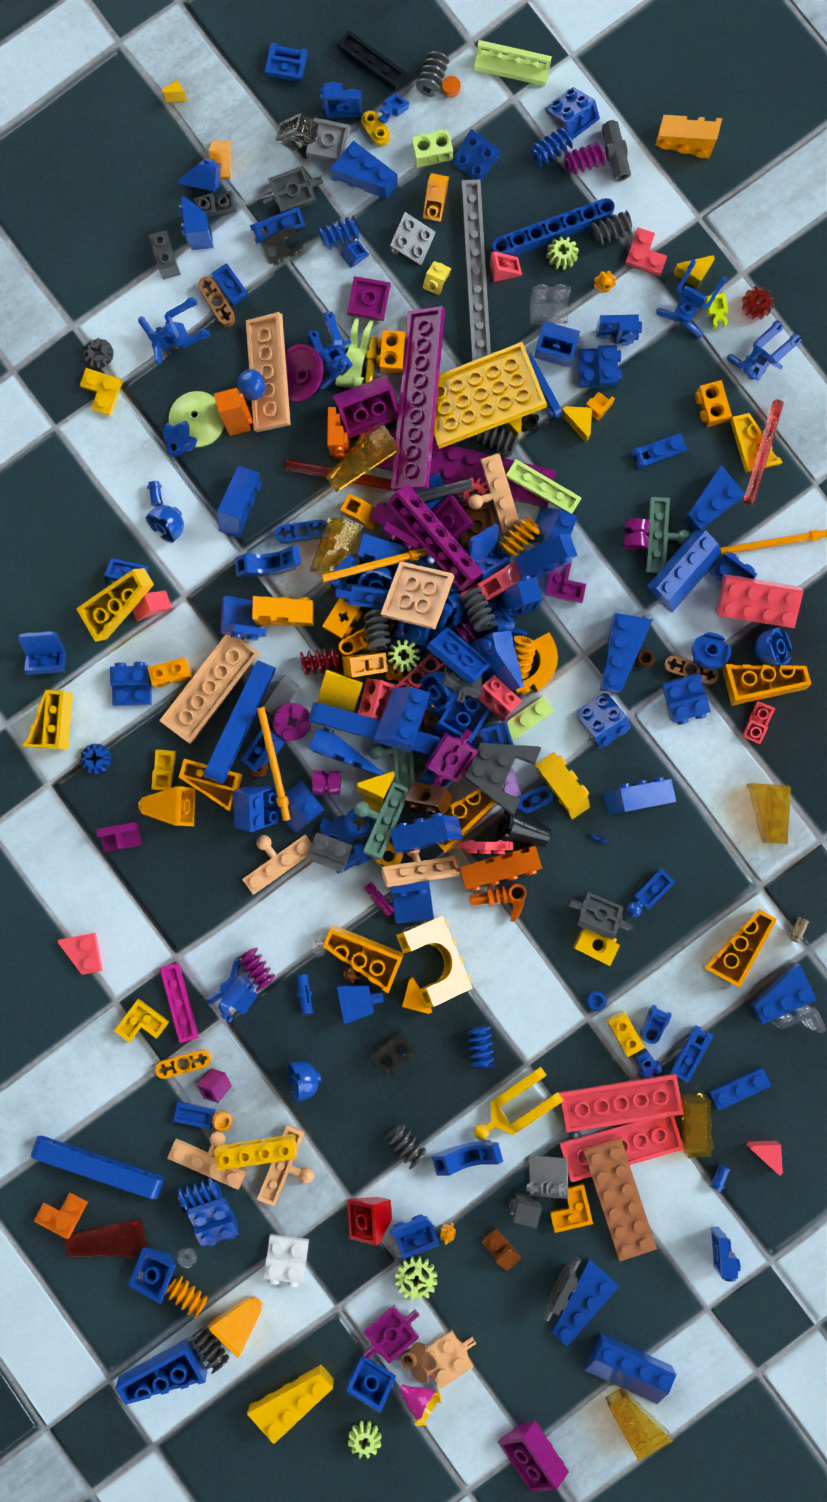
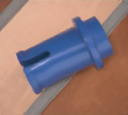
M159 481L148 482L147 489L150 492L151 506L163 504L160 489L162 485Z
M718 1164L714 1178L710 1180V1187L720 1192L722 1188L725 1189L724 1183L730 1169Z

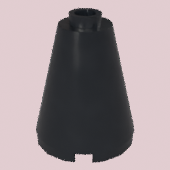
M519 808L516 809L514 816H511L506 810L504 811L506 817L500 819L497 829V838L499 840L510 841L513 844L542 847L550 844L553 834L549 827Z

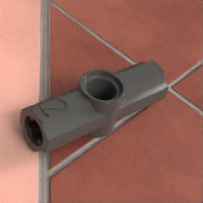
M610 120L602 125L606 144L605 154L607 161L611 163L614 179L620 182L631 176L627 160L628 150L626 141L622 140L618 121Z

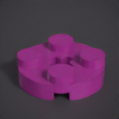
M287 702L276 709L272 725L275 732L284 740H299L311 729V722L308 721L310 714L301 704ZM289 717L297 719L294 726L287 725Z

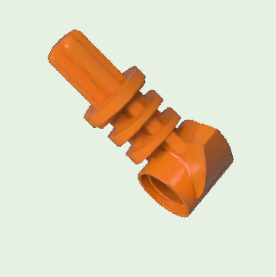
M513 884L507 889L502 886L501 890L495 887V891H491L489 887L487 892L469 895L471 906L489 903V906L493 907L494 902L500 905V901H504L505 904L512 903L513 909L510 921L515 922L523 909L526 890L520 884ZM515 887H519L522 890V895L519 898L512 896V890Z

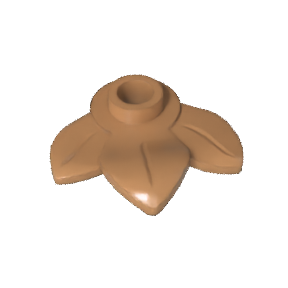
M414 1343L411 1348L403 1352L401 1357L402 1365L404 1368L411 1370L416 1380L422 1383L429 1382L428 1371L437 1367V1361L433 1355L426 1353V1345L424 1343Z

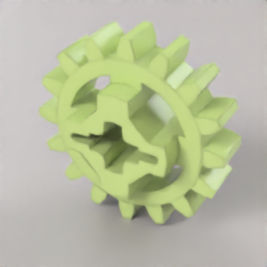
M412 1256L409 1262L406 1259L403 1260L404 1266L398 1265L400 1272H395V1277L398 1278L395 1280V1286H400L398 1288L399 1293L404 1291L405 1299L411 1296L412 1302L415 1300V1297L422 1301L423 1295L428 1299L429 1291L434 1293L435 1288L433 1285H437V1279H435L437 1271H433L434 1264L428 1265L429 1259H425L423 1262L421 1261V1256H418L417 1260ZM422 1268H424L428 1274H425L422 1271ZM415 1276H419L417 1281H414ZM404 1282L407 1283V1284L410 1286L411 1289H409V1288L404 1284Z

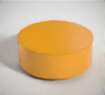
M218 1111L212 1117V1125L217 1131L224 1132L231 1127L232 1117L227 1111Z

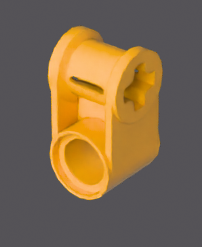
M366 628L358 630L339 643L341 656L357 655L368 650V643L365 642L367 637L365 634ZM345 644H350L353 649L347 653L342 650V647Z

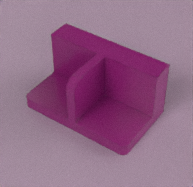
M138 822L96 830L97 837L102 839L104 852L142 845Z

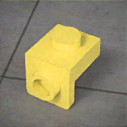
M434 261L426 273L423 289L440 295L451 268Z

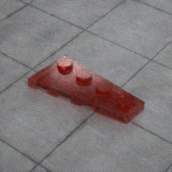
M142 1218L73 1232L69 1239L63 1237L68 1256L93 1257L94 1255H104V1257H112L113 1255H120L132 1258L133 1256H140L142 1248H149Z

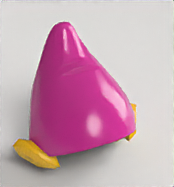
M401 1385L400 1392L408 1409L416 1419L414 1425L418 1427L426 1426L425 1421H427L437 1403H441L439 1389L436 1388L434 1391L426 1387Z

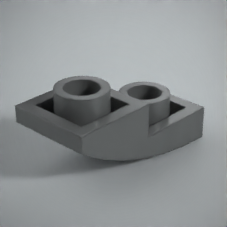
M232 191L216 196L209 193L194 198L195 205L206 212L207 217L220 216L237 211Z
M284 675L262 707H265L266 713L274 717L276 709L280 705L290 702L300 686Z

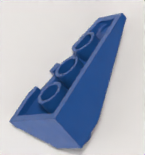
M323 727V730L317 729L308 749L378 776L384 774L340 737L333 734L334 730Z

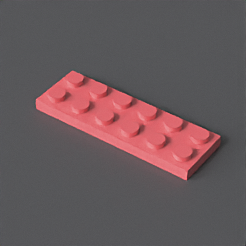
M676 1073L559 1092L563 1098L561 1105L567 1133L684 1114Z
M674 1116L625 1123L559 1142L563 1157L567 1158L568 1174L571 1182L592 1177L583 1149L618 1137L622 1140L630 1165L684 1150Z

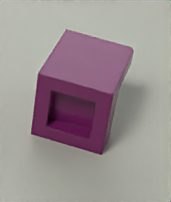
M210 1069L197 1085L204 1099L219 1103L232 1087L226 1073L215 1069Z

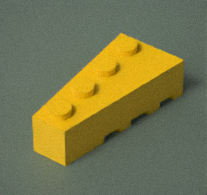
M145 568L131 570L76 608L95 642L107 640L154 584Z
M319 1365L299 1376L295 1381L288 1382L277 1391L271 1392L261 1400L251 1403L247 1415L268 1439L275 1444L333 1389L334 1378L322 1365Z

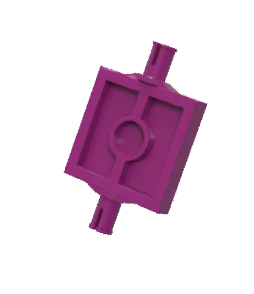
M465 729L461 738H455L447 733L443 735L425 764L427 769L437 774L431 785L439 786L443 779H449L456 783L459 782L478 752L476 748L467 743L473 734L470 730Z
M393 1305L365 1328L364 1334L370 1340L371 1347L363 1352L364 1357L369 1360L377 1352L389 1364L418 1340L419 1335L411 1324L420 1316L417 1310L414 1309L405 1316Z

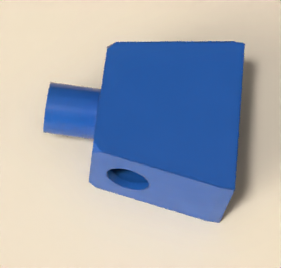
M369 984L337 986L344 1024L374 1013L373 1004L384 1002L382 990L371 992Z

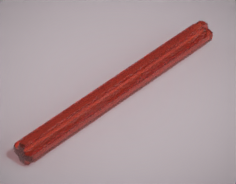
M775 399L772 403L746 490L744 503L748 505L755 503L784 402L779 399Z
M287 459L285 463V469L289 471L391 490L392 479Z

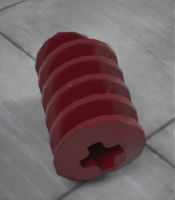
M330 648L329 654L323 649L322 655L315 650L314 656L308 651L306 657L300 652L302 670H304L306 675L310 674V670H312L313 674H317L318 668L321 673L325 672V668L332 672L333 667L337 672L340 671L341 659L339 648L337 653L334 652L333 648Z

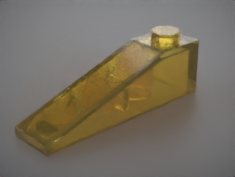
M379 422L367 430L329 473L327 479L336 492L399 451L396 442L385 425Z

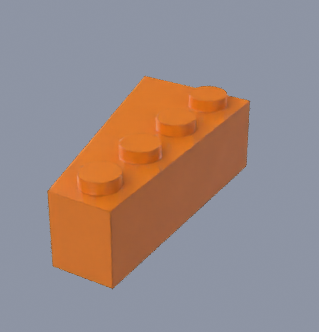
M237 388L215 393L214 397L218 412L229 436L251 431L250 424L253 423L243 393L241 394Z
M530 846L463 865L459 869L465 889H470V892L480 890L481 885L488 884L490 887L500 884L499 880L507 878V881L518 879V875L524 873L526 876L537 873L536 870L542 869L536 846Z

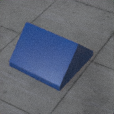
M146 1247L142 1248L128 1286L155 1302L162 1303L176 1267L171 1253Z
M362 1355L347 1380L345 1392L381 1413L396 1375L372 1360H367Z

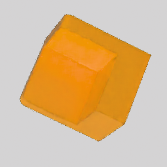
M598 392L593 399L590 398L585 408H592V416L599 421L612 406L615 398L612 396L608 399Z

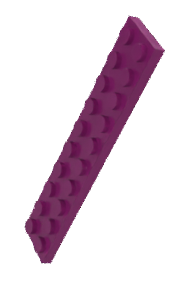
M443 306L408 311L391 490L394 492L407 485H410L413 490L429 489L445 318Z
M381 428L372 429L364 465L393 472L396 432ZM433 441L430 476L439 473L443 484H450L472 477L474 483L480 478L479 484H482L486 481L480 459L491 455L452 445L439 449L437 442ZM501 457L505 474H507L515 460ZM524 463L554 481L556 470ZM507 478L514 501L539 507H548L549 502Z

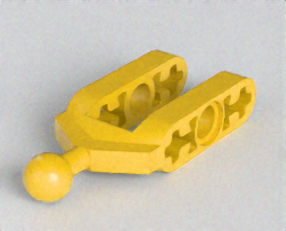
M542 1067L530 1073L490 1102L491 1121L485 1125L479 1124L474 1128V1136L478 1140L486 1139L489 1131L495 1127L514 1135L563 1101L559 1092H556L512 1123L501 1109L503 1105L546 1076Z

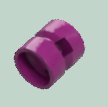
M640 518L625 520L624 532L627 535L624 536L623 548L628 550L648 549L649 537L646 534L649 533V520Z
M313 770V795H324L326 792L329 795H340L341 771L325 773L324 770Z

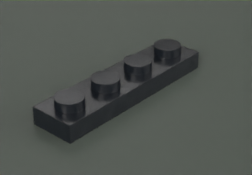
M349 30L346 31L337 43L339 50L395 91L407 77L406 71Z

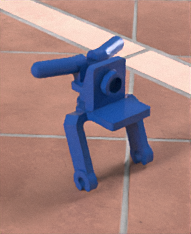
M692 259L687 268L688 270L677 287V294L682 297L674 312L658 308L656 314L674 322L679 321L682 323L681 326L685 327L697 338H700L703 332L690 321L699 307L705 310L710 308L727 278L722 277L709 302L705 304L704 302L707 298L705 295L689 286H686L683 291L681 290L697 262Z
M193 297L167 311L164 316L166 320L165 325L157 327L156 331H153L143 316L138 318L139 324L148 335L149 340L152 341L151 345L155 364L160 365L162 363L161 349L163 352H167L175 345L184 349L210 336L209 331L203 329L189 337L184 324L172 320L176 315L197 305V301Z
M325 312L323 314V319L332 339L331 345L323 349L317 331L313 333L309 331L307 334L312 347L319 353L322 362L326 363V369L330 373L320 383L319 388L321 390L326 389L339 374H346L353 366L344 353L352 342L349 339L342 343V337L333 312L329 314Z
M776 320L767 331L754 341L752 345L754 347L750 356H746V360L741 361L733 354H729L727 360L743 371L749 379L759 381L769 364L782 369L783 366L779 361L794 347L798 346L802 340L799 338V335L793 334L770 355L762 347L783 330L784 326L779 320Z
M240 959L234 960L230 977L220 985V990L206 1000L207 1004L211 1005L223 998L218 1008L221 1012V1017L227 1019L228 1022L233 1020L229 1011L230 1006L244 1015L258 996L253 991L255 987L249 979L243 975L238 976Z

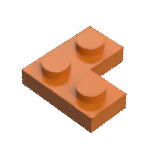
M69 1192L60 1210L47 1203H43L34 1222L69 1239L88 1201Z

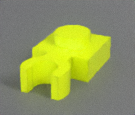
M725 293L717 294L710 308L707 309L708 317L714 316L712 321L713 329L717 328V321L723 323V328L727 326L728 320L724 316L728 313ZM706 296V304L709 302L711 296Z

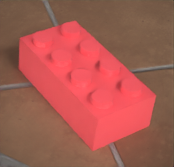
M723 574L715 612L721 617L795 628L804 591L799 586Z

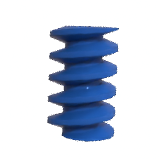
M560 127L556 132H552L550 136H545L544 140L541 139L538 143L532 144V156L539 168H542L541 161L545 164L549 163L548 157L552 161L555 160L554 153L560 157V150L564 153L567 152V145L570 149H573L572 139L565 129Z
M353 215L352 221L349 217H345V224L341 219L338 220V226L332 222L331 229L327 224L324 225V231L318 227L322 244L329 250H331V243L338 247L339 240L343 245L345 244V238L352 242V235L357 240L359 239V230Z
M477 1026L467 1032L468 1035L473 1036L468 1042L474 1044V1046L468 1048L474 1051V1054L470 1055L469 1058L475 1059V1062L471 1063L470 1066L476 1068L495 1066L490 1063L494 1061V1057L489 1055L494 1050L488 1047L493 1044V1041L487 1040L492 1036V1033L486 1032L491 1026Z
M211 1178L208 1179V1185H206L204 1180L201 1181V1187L194 1183L193 1190L187 1185L185 1193L182 1188H179L178 1200L183 1213L187 1209L222 1198L219 1183L217 1181L213 1182Z

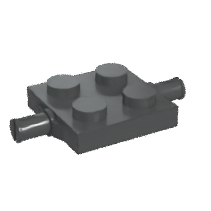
M301 166L268 178L272 194L261 198L264 205L274 201L281 213L296 207L301 209L316 203L313 187L323 184L321 175L310 179L304 167Z
M444 663L443 685L457 692V701H460V703L464 702L465 695L478 699L481 695L482 675L470 685Z
M590 892L586 894L583 903L573 899L570 900L569 907L579 910L578 926L614 940L619 927L631 932L633 924L623 921L622 918L623 906Z
M574 1256L570 1265L566 1263L548 1297L549 1302L542 1315V1318L546 1321H550L553 1313L559 1316L561 1310L564 1311L566 1309L570 1293H574L578 1286L576 1269L581 1262L580 1258Z

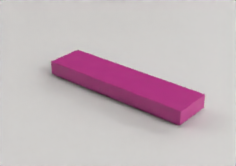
M180 963L160 967L179 1043L199 1038Z

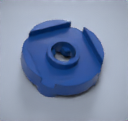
M713 632L704 633L696 638L692 645L693 662L705 669L720 670L731 656V647L724 641L725 638ZM712 648L716 654H710L707 650Z

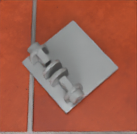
M404 212L390 244L391 252L396 255L400 252L421 266L436 232Z
M529 1156L530 1184L526 1185V1191L530 1192V1196L568 1199L567 1158Z

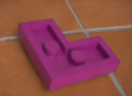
M571 563L560 566L555 571L549 573L545 596L583 603L586 584L568 580Z

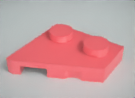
M96 933L58 940V944L82 975L103 970Z

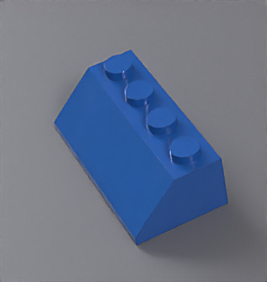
M695 530L647 585L648 590L673 613L721 557L719 544L706 530Z
M603 1333L599 1334L585 1367V1371L656 1404L669 1394L677 1375L672 1365Z

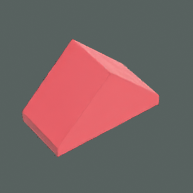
M495 251L491 253L490 268L494 282L522 275L518 257Z
M165 590L146 593L134 607L133 613L136 621H140L173 608Z
M775 1140L751 1141L746 1144L779 1176L782 1175L780 1143Z

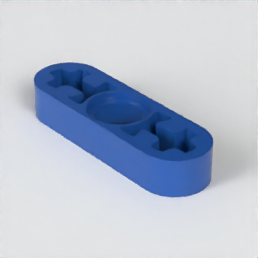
M322 519L280 525L275 530L276 539L282 544L327 537L330 533L328 522ZM313 525V529H318L319 525H323L326 529L323 530V533L315 530L313 531L314 535H311L310 526ZM300 527H306L308 533L302 537L297 534V530ZM291 528H294L295 538H293L292 534L286 535L285 539L279 536V534H282V530H285L286 533H291Z

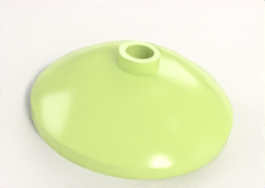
M193 391L180 396L174 402L169 412V423L173 426L182 421L188 422L189 436L197 439L195 447H204L216 441L225 426L218 412L215 397L205 392ZM198 413V416L193 418L192 414Z

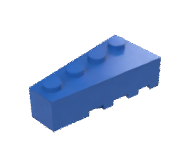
M614 613L611 619L599 691L619 694L622 691L653 619Z

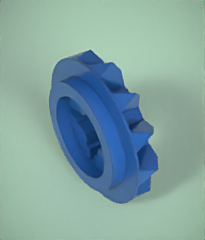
M94 743L86 746L81 752L79 760L81 761L82 768L88 773L99 774L109 767L111 755L105 746ZM94 753H96V756L103 757V759L96 761V767L94 761L88 760V758L94 756Z
M354 808L346 814L344 820L346 831L355 838L367 837L375 824L374 819L365 816L362 817V821L368 824L361 825L359 829L358 824L352 822V820H359V817L354 812Z

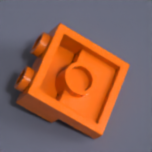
M328 407L327 445L330 456L340 459L345 457V450H349L348 433L344 432L340 414H337L336 407Z

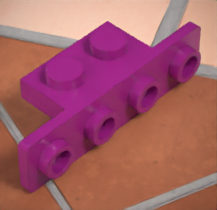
M381 502L377 504L370 519L383 526V529L387 531L386 535L395 540L398 537L403 540L402 544L410 549H413V547L424 548L391 508Z

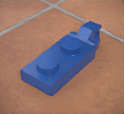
M347 584V587H336L335 597L345 598L344 602L349 603V605L382 609L389 590Z

